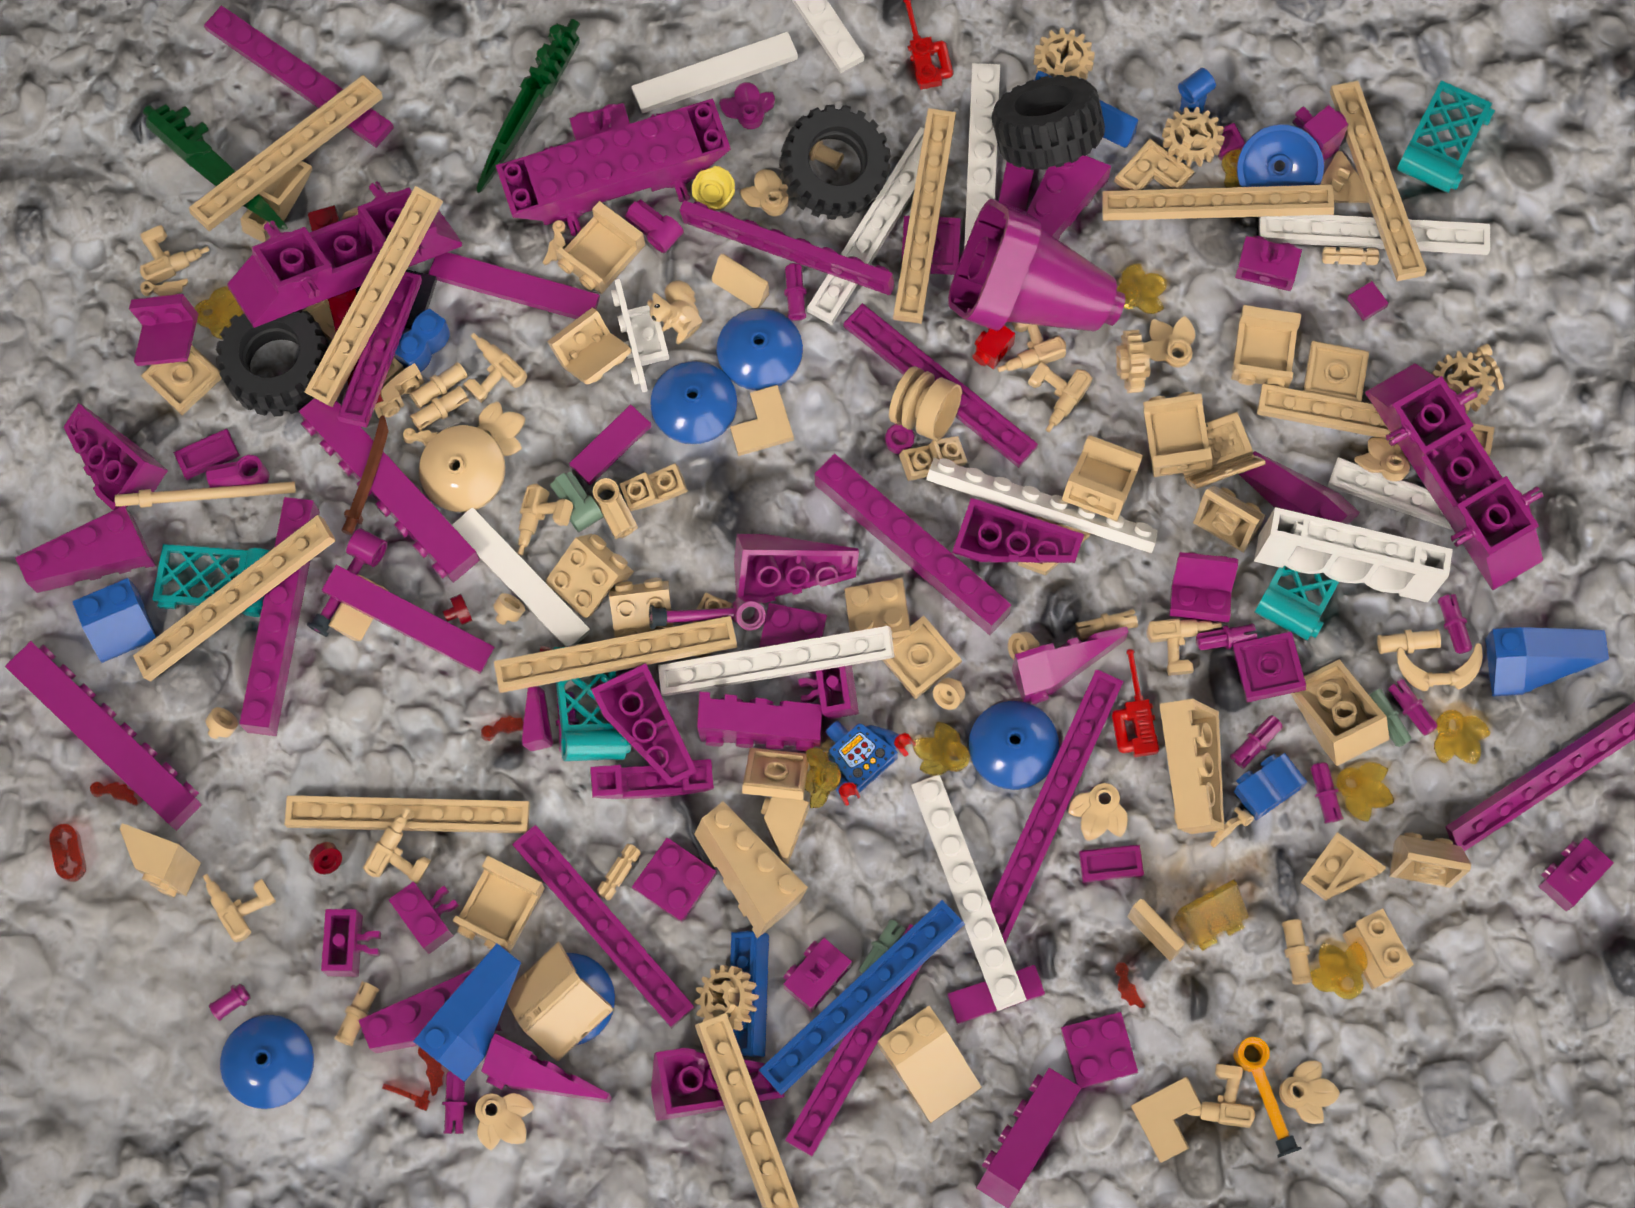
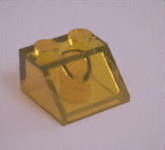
M1233 879L1181 907L1173 920L1191 951L1200 947L1203 952L1218 943L1217 937L1227 933L1228 937H1231L1245 928L1243 923L1246 922L1249 915L1238 884Z

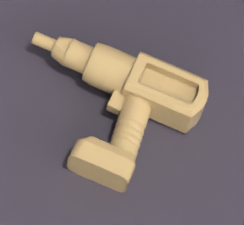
M159 225L140 234L144 245L149 249L154 260L140 266V273L145 281L155 285L176 276L175 272L187 268L191 262L198 260L202 257V254L210 250L207 246L200 250L197 248L185 253L181 251L170 255L168 250L163 252L158 243L165 241L167 234L163 226Z
M1012 322L1015 331L1021 333L1028 330L1031 342L1027 343L1029 350L1017 354V357L1005 362V365L997 367V370L1002 372L1004 370L1013 371L1019 368L1027 369L1039 365L1041 362L1048 364L1064 358L1066 355V343L1060 336L1043 341L1038 325Z
M475 333L471 335L476 341L477 347L483 352L485 359L491 364L487 368L490 374L481 385L475 379H468L463 384L480 403L487 398L488 393L502 377L514 388L524 384L527 378L526 372L507 353H504L496 345H491L484 338H479Z
M1041 362L1030 377L1028 385L1038 388L1045 380L1056 388L1054 394L1060 397L1054 406V412L1050 416L1049 425L1045 429L1047 432L1050 433L1052 428L1057 426L1063 417L1069 415L1091 385L1093 378L1087 371L1077 369L1067 383L1051 371L1048 365Z
M538 484L527 486L520 510L522 517L519 524L520 535L518 545L520 547L518 554L523 555L525 547L530 543L531 536L536 532L539 520H544L546 514H553L552 518L559 526H567L572 513L573 503L567 499H559L557 502L547 503L549 491Z
M1196 619L1150 621L1146 635L1150 643L1167 641L1168 676L1191 674L1194 672L1193 663L1189 660H1180L1179 646L1185 645V637H1194L1198 633L1212 631L1213 628H1222L1221 622L1212 623L1211 621L1197 622Z
M405 807L403 813L395 818L392 825L386 828L382 837L376 843L363 866L368 875L380 877L388 863H390L407 875L411 881H414L416 884L420 882L431 860L421 857L413 865L401 856L403 850L397 847L403 836L402 831L407 822L406 817L410 811L409 808Z
M208 874L203 876L207 883V892L211 896V904L234 942L244 941L251 934V930L243 919L244 916L276 902L263 879L254 883L253 889L258 896L242 904L240 899L232 902L225 891L222 892L215 881H211Z
M1216 1064L1215 1075L1219 1079L1227 1080L1224 1096L1218 1095L1217 1103L1202 1102V1106L1187 1114L1200 1116L1202 1120L1218 1122V1124L1250 1128L1255 1118L1253 1106L1235 1104L1243 1068Z

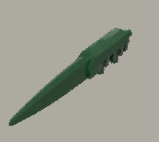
M570 19L567 26L558 23L551 26L548 35L551 44L544 43L542 48L537 50L535 60L538 67L531 66L529 69L530 76L525 77L519 86L521 91L496 137L476 187L477 193L482 192L496 174L497 169L495 165L504 163L528 127L544 98L550 96L580 43V38L576 34L580 23L575 19Z
M167 104L158 109H154L151 105L144 108L143 113L147 116V128L186 164L194 168L213 185H219L236 172L204 141L202 135L209 131L204 122L199 123L195 127L191 125L186 126L184 119L191 115L186 106H183L176 112L173 109L170 111ZM259 194L243 205L269 223L274 221L278 228L288 229L283 220Z

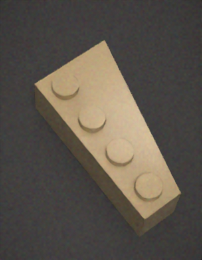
M1195 699L1159 704L1175 807L1174 819L1178 829L1189 834L1224 830L1219 711Z
M724 801L701 819L694 835L713 866L717 867L724 878L723 883L728 891L731 890L739 903L738 908L743 916H747L753 926L752 931L758 939L800 903L808 887Z

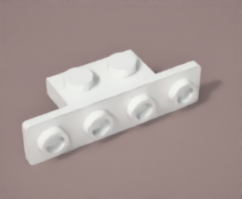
M620 278L615 279L616 289L611 290L615 307L621 306L623 315L617 317L621 333H628L629 341L624 343L629 345L631 353L627 356L628 359L634 358L636 367L630 368L634 385L640 384L642 393L647 392L648 389L642 366L669 360L661 323L652 320L648 305L628 310Z

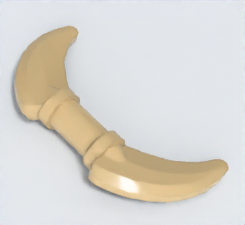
M1476 643L1469 659L1458 669L1449 671V673L1425 672L1415 666L1406 656L1403 648L1397 649V663L1403 677L1413 687L1421 691H1427L1429 687L1434 685L1455 686L1456 689L1464 688L1478 674L1483 659L1482 646L1480 643Z

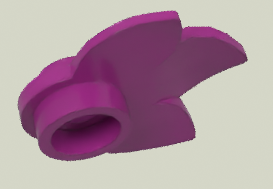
M743 82L736 87L735 97L723 98L719 101L720 109L726 117L737 119L746 129H756L761 126L765 113L773 109L775 96L773 92H763L760 94L758 88L753 83Z

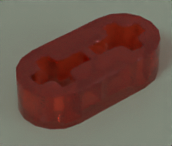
M59 824L51 830L49 835L55 870L65 881L76 882L86 872L81 837L79 832L71 825ZM63 832L72 836V838L67 839V850L64 844L58 842V839L63 838ZM68 856H70L72 862L78 864L77 867L73 868L72 874L64 870L69 865Z

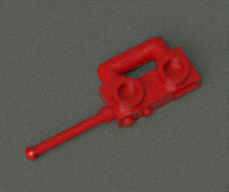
M903 0L913 33V40L909 41L907 48L908 51H911L910 61L914 63L918 86L920 90L942 86V80L949 79L954 74L947 44L943 40L932 42V37L921 38L918 34L911 0ZM934 53L938 54L941 69L939 67L935 68L932 64L931 56Z
M1128 649L1126 654L1130 664L1135 701L1126 702L1124 709H1117L1112 712L1117 748L1120 753L1133 752L1134 758L1155 755L1159 752V745L1153 723L1155 715H1152L1151 712L1153 704L1149 702V699L1144 700L1143 695H1141L1134 658L1135 651ZM1125 720L1132 721L1134 724L1136 738L1128 740Z

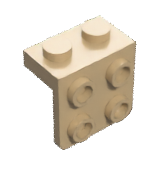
M593 307L547 341L562 367L585 384H591L601 379L605 372L613 366L622 363L631 353L629 345L610 333L600 314Z
M595 534L576 537L546 579L547 585L584 618L593 615L614 584L627 581L634 572L627 566L628 562L625 558L613 553L606 547V542Z
M650 578L645 580L643 584L635 585L630 581L616 583L615 587L611 588L609 600L615 638L674 627L672 622L667 623L666 626H655V629H651L649 623L650 605H654V608H666V611H672L669 580L662 581L661 578Z

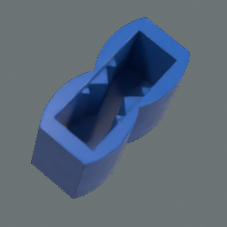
M431 309L423 311L415 319L412 329L401 336L394 354L396 360L403 365L404 369L415 363L421 373L429 365L432 354L440 351L449 340L450 331L446 320Z
M1286 753L1279 757L1276 754H1272L1260 764L1263 767L1261 770L1254 774L1250 770L1236 780L1239 785L1236 786L1234 793L1254 816L1255 820L1260 819L1279 804L1292 797L1304 788L1307 780Z

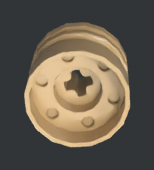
M913 366L905 372L895 389L890 403L889 419L892 423L899 426L902 425L909 430L916 426L918 434L937 442L948 432L956 417L962 396L961 386L942 377L935 381L934 374L928 371L924 372L921 368Z

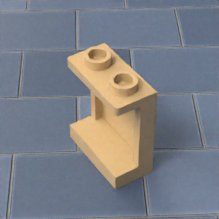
M599 201L592 209L594 217L565 249L559 247L555 252L558 259L557 264L567 274L574 273L579 277V281L584 287L590 291L595 289L602 294L645 246V241L641 231Z
M1243 305L1239 317L1231 380H1236L1243 385H1254L1256 383L1289 388L1293 379L1292 367L1301 314Z
M1184 392L1173 398L1156 396L1143 402V413L1154 477L1212 469L1213 459L1211 448H1209L1202 394Z
M1089 435L1075 469L1068 479L1062 501L1117 521L1143 456Z
M487 856L482 865L484 871L459 917L455 916L453 922L459 927L457 930L459 934L471 940L475 936L485 940L484 946L490 950L498 943L510 953L545 887L542 882Z
M1383 908L1358 920L1355 923V928L1342 934L1372 990L1401 976L1414 965Z

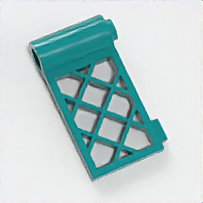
M1441 80L1396 170L1449 193L1451 188L1457 190L1464 176L1459 171L1482 124L1488 126L1495 112L1494 109L1490 108L1492 102ZM1441 92L1452 95L1455 103L1444 105L1440 98ZM1474 105L1483 109V111L1479 115L1470 117L1465 106ZM1459 108L1463 119L1452 122L1447 111ZM1441 113L1445 124L1433 127L1429 116ZM1467 125L1471 135L1459 138L1455 128ZM1449 130L1453 140L1441 143L1437 132ZM1430 135L1434 145L1426 147L1417 143L1419 137ZM1456 146L1460 154L1459 160L1447 156L1444 149Z
M163 544L152 600L158 603V608L176 609L177 604L199 606L270 550L262 548L236 550ZM170 553L182 554L186 559L174 570L168 565ZM203 555L210 556L214 563L200 572L194 565V562ZM231 557L240 558L238 568L232 573L228 574L222 567V564ZM191 566L197 576L183 585L177 575ZM219 568L225 575V578L214 587H211L205 577ZM174 578L181 588L171 596L162 595L164 585ZM202 580L209 590L199 598L192 597L189 590ZM264 596L245 609L243 614L250 617H260Z
M1286 566L1283 568L1279 567L1254 613L1290 632L1292 631V633L1307 641L1310 636L1316 638L1324 624L1319 619L1339 581L1333 579L1322 581L1319 573L1314 574L1317 583L1302 586L1298 575L1300 572L1292 569L1285 570ZM1292 575L1297 588L1287 590L1277 585L1280 577ZM1330 586L1328 591L1326 592L1325 587ZM1319 588L1323 599L1320 606L1308 601L1305 592Z
M554 647L553 650L565 647ZM616 671L608 672V677L605 673L595 675L596 677L589 685H586L579 678L571 679L572 682L583 690L575 700L565 692L564 686L570 680L556 682L562 734L561 755L564 762L624 760L626 753H630L631 744L611 724H603L595 717L600 710L599 705L590 713L578 703L586 693L596 701L591 688L599 679L605 683L616 678ZM573 708L587 718L581 725L568 724L567 714Z

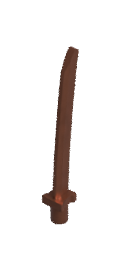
M384 415L380 416L371 451L350 510L346 509L344 512L346 520L341 531L348 535H352L357 523L362 524L364 520L361 514L371 490L389 433Z

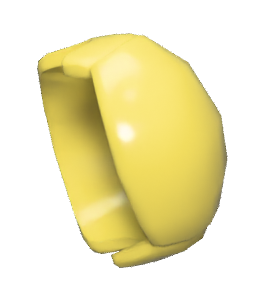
M713 166L712 168L700 171L692 183V197L695 202L703 203L714 211L728 206L735 194V181L729 171L720 166Z

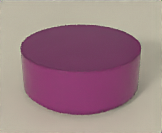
M892 425L885 435L887 448L895 454H900L902 450L912 449L914 445L913 430L906 429L902 425Z

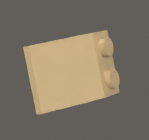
M1214 485L1205 491L1193 523L1244 553L1262 525L1266 515L1261 513V509L1249 502L1244 503L1237 499L1231 490L1224 487L1220 489Z
M1340 659L1304 676L1306 690L1291 693L1320 746L1336 766L1389 740L1387 716Z
M1404 833V836L1400 835L1394 841L1389 877L1451 888L1471 870V863L1462 846L1453 845V841L1444 838H1436L1434 841L1422 839V835L1417 833Z
M930 1005L878 1040L877 1046L930 1124L982 1088Z

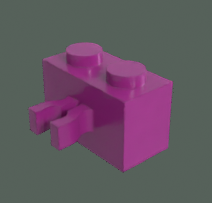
M624 103L617 105L608 104L600 110L580 112L575 117L569 118L575 141L630 124Z
M1330 105L1326 106L1314 117L1304 106L1295 112L1296 118L1293 119L1292 123L1313 137L1320 147L1325 162L1341 146L1349 125L1346 118L1341 112L1335 111Z
M1246 236L1235 278L1291 292L1302 249L1296 248L1290 243L1278 244L1270 242L1261 236Z
M852 665L816 671V680L810 678L798 679L801 687L811 685L813 688L818 687V689L812 690L810 694L802 695L801 702H813L820 697L821 711L827 718L836 719L859 714Z
M1586 837L1578 844L1573 840L1561 852L1565 858L1558 865L1552 862L1541 874L1544 880L1538 887L1566 912L1574 907L1614 864Z
M413 881L388 900L423 949L430 954L454 936L441 919V914L451 912L459 905L453 899L450 903L441 904L435 908V906L441 903L442 897L449 893L447 888L442 886L436 891L431 900H427Z
M325 909L321 971L327 976L359 977L360 952L370 956H380L378 948L370 949L367 945H361V942H369L373 938L381 939V932L368 931L362 934L363 915L356 909Z
M825 938L819 943L813 941L803 954L806 956L805 960L799 966L796 964L792 965L783 976L786 980L783 984L784 989L811 1013L852 967V961Z

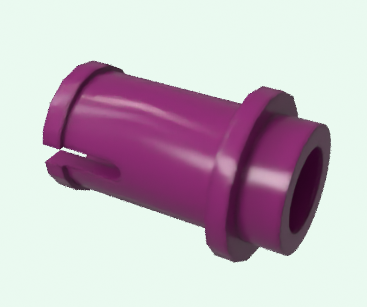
M242 984L232 985L229 992L209 1004L212 1014L219 1021L239 1006L245 1007L247 1001L251 999L248 991Z

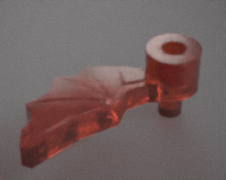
M511 715L507 718L501 717L493 727L490 725L484 726L481 729V737L485 741H491L500 732L509 734L523 731L524 722L521 717L514 718Z
M94 782L90 786L91 794L94 797H101L107 794L111 795L114 800L125 801L136 807L138 806V801L134 797L135 792L128 789L126 784L114 782L103 786L100 782Z
M1118 962L1114 970L1118 976H1121L1117 989L1121 992V998L1127 1000L1130 1006L1137 1005L1139 1008H1145L1135 985L1129 982V968L1127 964Z
M419 1047L418 1054L427 1064L426 1075L430 1082L431 1095L435 1096L438 1092V1087L443 1085L442 1077L445 1072L441 1069L442 1065Z
M385 1083L382 1086L384 1090L416 1101L414 1107L423 1111H427L431 1102L427 1100L430 1094L428 1090H424L422 1097Z

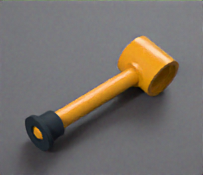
M1249 1037L1235 1047L1233 1057L1238 1067H1242L1244 1071L1252 1072L1278 1139L1276 1145L1280 1153L1277 1155L1279 1158L1299 1151L1302 1148L1301 1146L1297 1147L1294 1136L1289 1135L1263 1068L1266 1066L1270 1056L1269 1047L1262 1039ZM1246 1046H1252L1258 1051L1259 1058L1257 1062L1253 1063L1245 1058L1244 1050Z

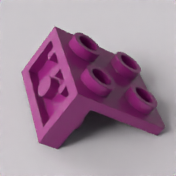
M184 294L131 299L129 310L142 325L134 363L137 366L187 361L199 314Z
M1180 552L1171 584L1169 616L1229 623L1231 616V592L1239 560L1227 556Z

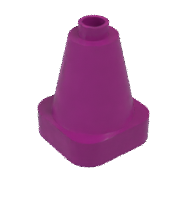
M989 199L983 205L976 218L950 286L948 305L963 319L995 331L1000 330L1006 322L1095 332L1104 323L1110 326L1116 324L1124 309L1125 294L1116 291L1117 283L1113 276L1042 230L1040 220L1021 209Z

